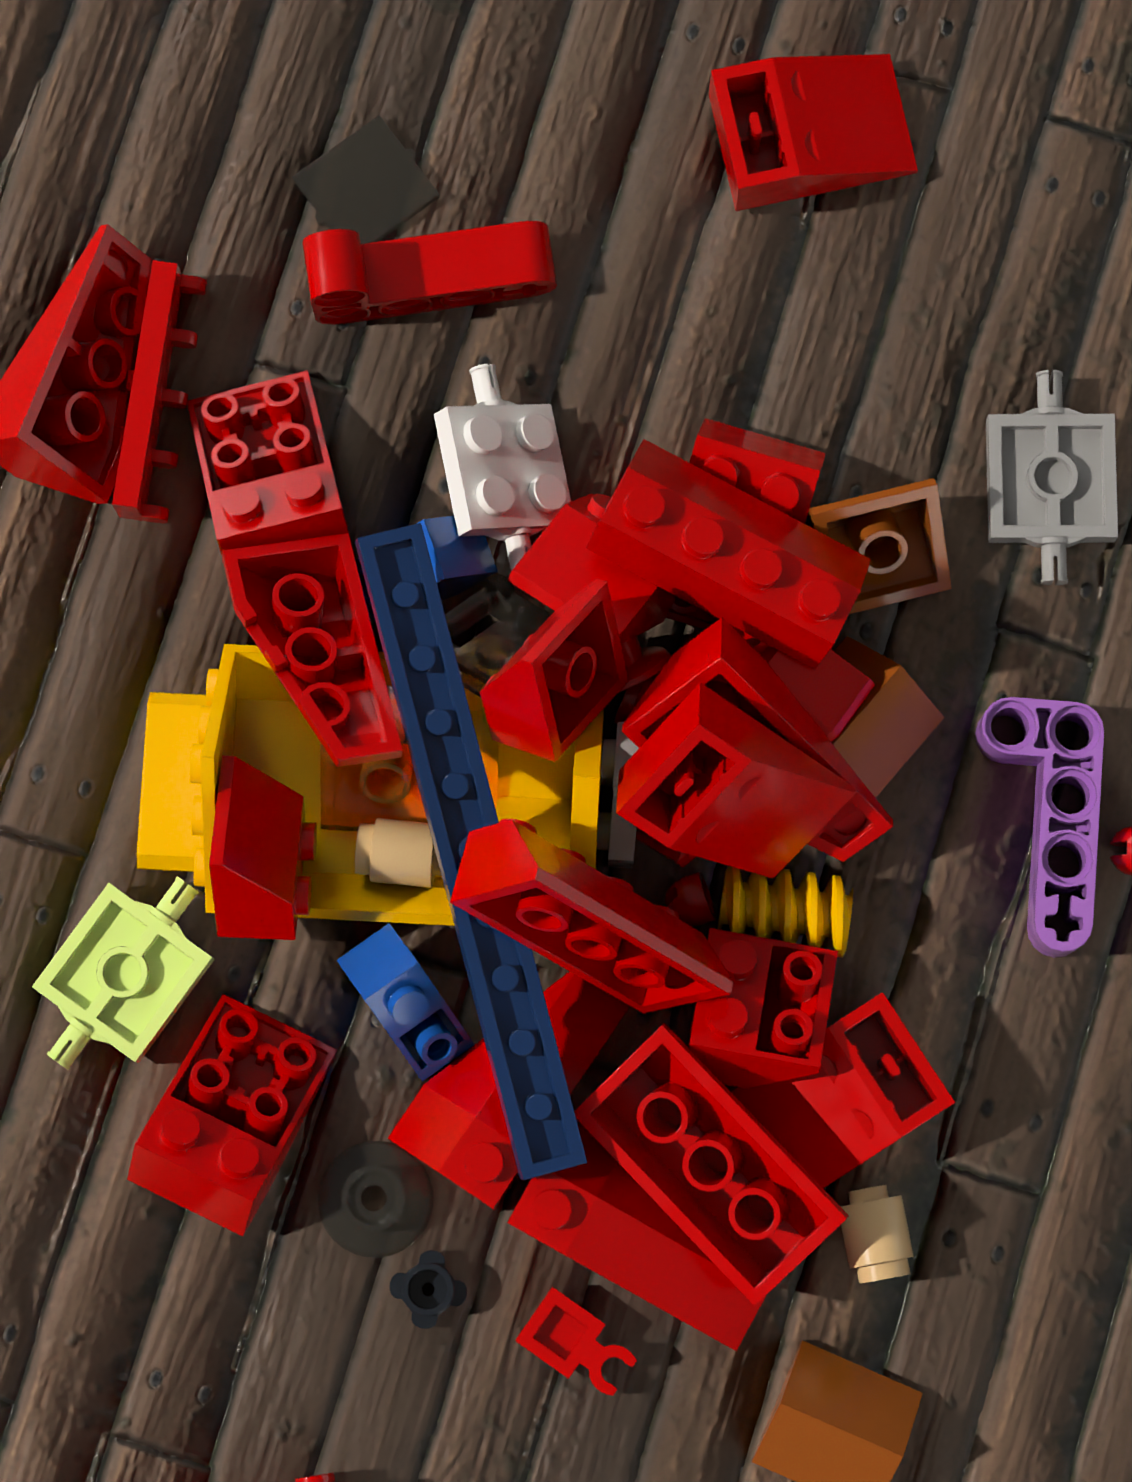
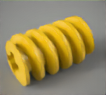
M728 866L724 874L718 929L721 930L725 924L729 925L730 932L746 934L749 928H754L756 936L771 939L775 931H779L782 941L796 943L800 934L806 935L808 946L821 948L825 938H831L834 950L838 951L837 957L843 958L849 936L853 888L849 895H845L841 876L832 875L824 891L820 892L816 874L806 872L798 889H795L789 869H782L772 886L768 885L766 876L751 873L747 882H743L740 869Z

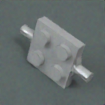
M1049 370L1036 373L1038 408L1021 414H988L986 419L988 543H1026L1033 547L1041 548V584L1051 586L1054 581V562L1055 586L1068 583L1066 548L1078 543L1115 542L1118 538L1115 414H1083L1070 408H1064L1062 393L1063 372L1059 370H1053L1050 375V393Z

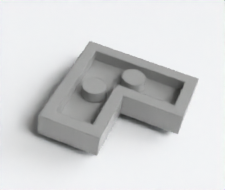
M618 722L617 739L604 738L601 787H613L612 812L599 811L597 850L609 851L608 867L633 869L637 827L616 814L619 770L639 748L622 732V724L624 722Z

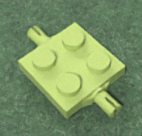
M178 876L155 908L152 905L132 900L108 883L33 984L32 988L56 1004L65 1019L70 1023L50 1052H47L49 1057L67 1070L71 1068L70 1066L90 1039L111 1044L139 1064L215 960L189 941L176 923L194 897L199 894L196 889Z

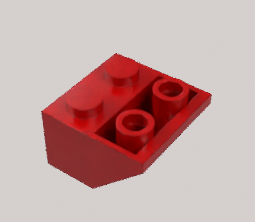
M710 928L707 940L734 983L730 995L696 1002L688 1048L724 1085L748 1089L818 1074L821 1066L838 951Z

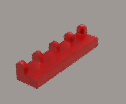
M152 261L112 505L119 518L162 524L168 523L170 510L159 505L147 504L153 467L177 468L178 454L156 449L163 407L184 409L187 407L188 402L187 393L166 389L173 347L194 349L197 347L198 341L197 333L176 329L182 293L204 295L207 286V280L204 278L181 274L178 263Z

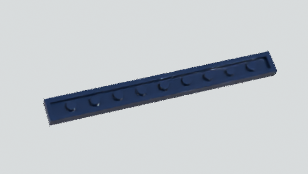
M418 523L357 538L355 541L520 1179L526 1180L585 1164L587 1159L532 949L450 903L469 831L499 823L422 525Z

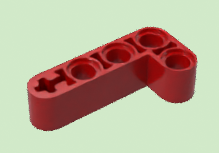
M520 221L361 244L357 231L331 229L308 235L302 242L311 305L315 320L322 324H347L529 298L549 293L557 287L549 227L547 223L541 221Z

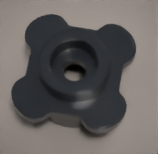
M434 1250L423 1252L416 1266L407 1273H396L391 1278L389 1285L391 1295L405 1302L412 1312L411 1320L413 1324L422 1329L434 1327L438 1321V1315L450 1306L462 1305L467 1298L465 1283L460 1280H454L445 1268V1257L440 1252ZM426 1283L433 1284L435 1288L431 1296H426L422 1292V1287Z

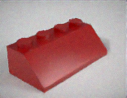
M643 439L586 546L588 550L719 619L723 617L730 625L813 669L818 667L834 645L861 591L871 562L870 558L646 439Z
M503 819L499 823L469 831L450 903L643 1014L726 996L732 992L734 982L704 934L681 921L680 915L673 909L654 905L634 893L633 887L628 882L602 874L587 865L586 859L581 854L573 850L559 848L537 835L536 828L527 822L517 819Z
M665 1023L574 1111L576 1119L754 1306L849 1217L839 1204Z

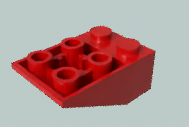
M890 54L771 57L711 70L709 99L735 211L907 176L918 172Z
M308 370L188 400V410L221 555L222 550L349 533Z
M705 418L697 434L689 463L805 524L826 453ZM676 597L666 616L668 619L702 629H707L719 620V618L679 597Z
M700 682L620 768L616 814L669 849L774 878L856 794V788Z
M883 992L826 1028L821 1066L818 1074L748 1089L738 1087L731 1092L822 1188H825L955 1103Z
M222 994L137 1139L127 1180L243 1237L272 1186L337 1054V1049Z

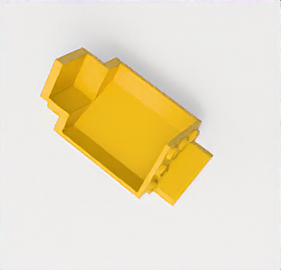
M224 644L219 669H208L206 695L150 692L146 716L137 841V869L193 872L194 886L205 887L206 913H215L209 860L222 756H236L304 796L306 822L317 823L315 861H304L302 876H311L312 881L310 914L298 915V918L455 926L442 876L435 875L433 887L428 888L375 883L370 881L369 875L355 874V848L360 823L375 824L377 818L428 823L384 652L378 653L403 750L402 757L337 767L257 645ZM456 656L498 821L517 819L527 822L536 828L537 835L559 848L573 850L581 854L586 859V864L596 869L604 709L556 762L493 741L480 691L490 677L496 674L510 658Z

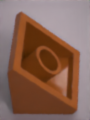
M934 478L809 509L806 525L871 559L861 591L849 614L952 589L938 486Z
M847 636L834 652L869 677L875 683V686L841 734L831 743L876 798L945 717L900 664Z
M802 1340L751 1462L796 1482H890L904 1457L923 1393Z

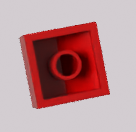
M591 493L566 503L512 569L507 581L554 611L596 578L607 581L620 643L622 644L663 623L677 596L586 548L611 497L604 494Z
M596 578L554 611L538 630L526 639L523 646L496 674L490 677L486 685L481 689L480 695L493 741L556 762L629 681L608 582Z
M222 756L209 860L217 936L296 940L298 915L310 914L312 881L311 876H302L304 861H315L317 823L306 822L304 796L236 756Z

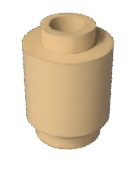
M377 818L375 824L360 823L355 848V874L369 875L370 881L375 883L432 888L435 875H442L428 823Z
M886 1185L848 1192L850 1205L841 1206V1208L849 1217L841 1224L849 1268H856L859 1284L910 1275L908 1258L914 1257L902 1195L889 1197Z

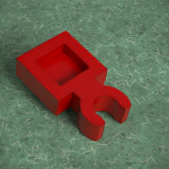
M554 1287L547 1293L515 1340L568 1379L580 1363L589 1369V1377L595 1388L611 1396L615 1394L617 1388L603 1378L601 1373L603 1363L613 1357L623 1360L625 1364L631 1367L637 1362L635 1356L625 1347L620 1345L603 1346L597 1342L596 1338L606 1324Z

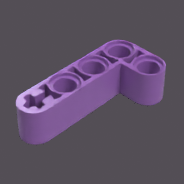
M1019 697L1001 698L992 703L979 720L975 732L976 744L981 753L991 761L1001 764L1037 766L1027 931L1030 942L1040 953L1053 958L1064 957L1077 950L1087 941L1093 927L1104 744L1103 721L1094 709L1079 702ZM1000 716H1008L1015 719L1022 727V742L1017 745L1000 743L992 734V720ZM1062 721H1072L1080 725L1086 733L1087 741L1085 748L1069 750L1063 747L1056 738V724ZM1066 783L1078 789L1083 800L1081 811L1075 814H1067L1057 809L1052 801L1051 793L1053 786ZM1062 846L1069 848L1076 854L1079 861V870L1075 877L1063 878L1052 872L1047 858L1051 848ZM1045 891L1055 893L1057 895L1046 897ZM1077 891L1078 897L1072 895L1063 905V920L1068 924H1074L1075 930L1063 937L1062 942L1056 940V931L1052 928H1045V921H1048L1057 913L1059 894Z

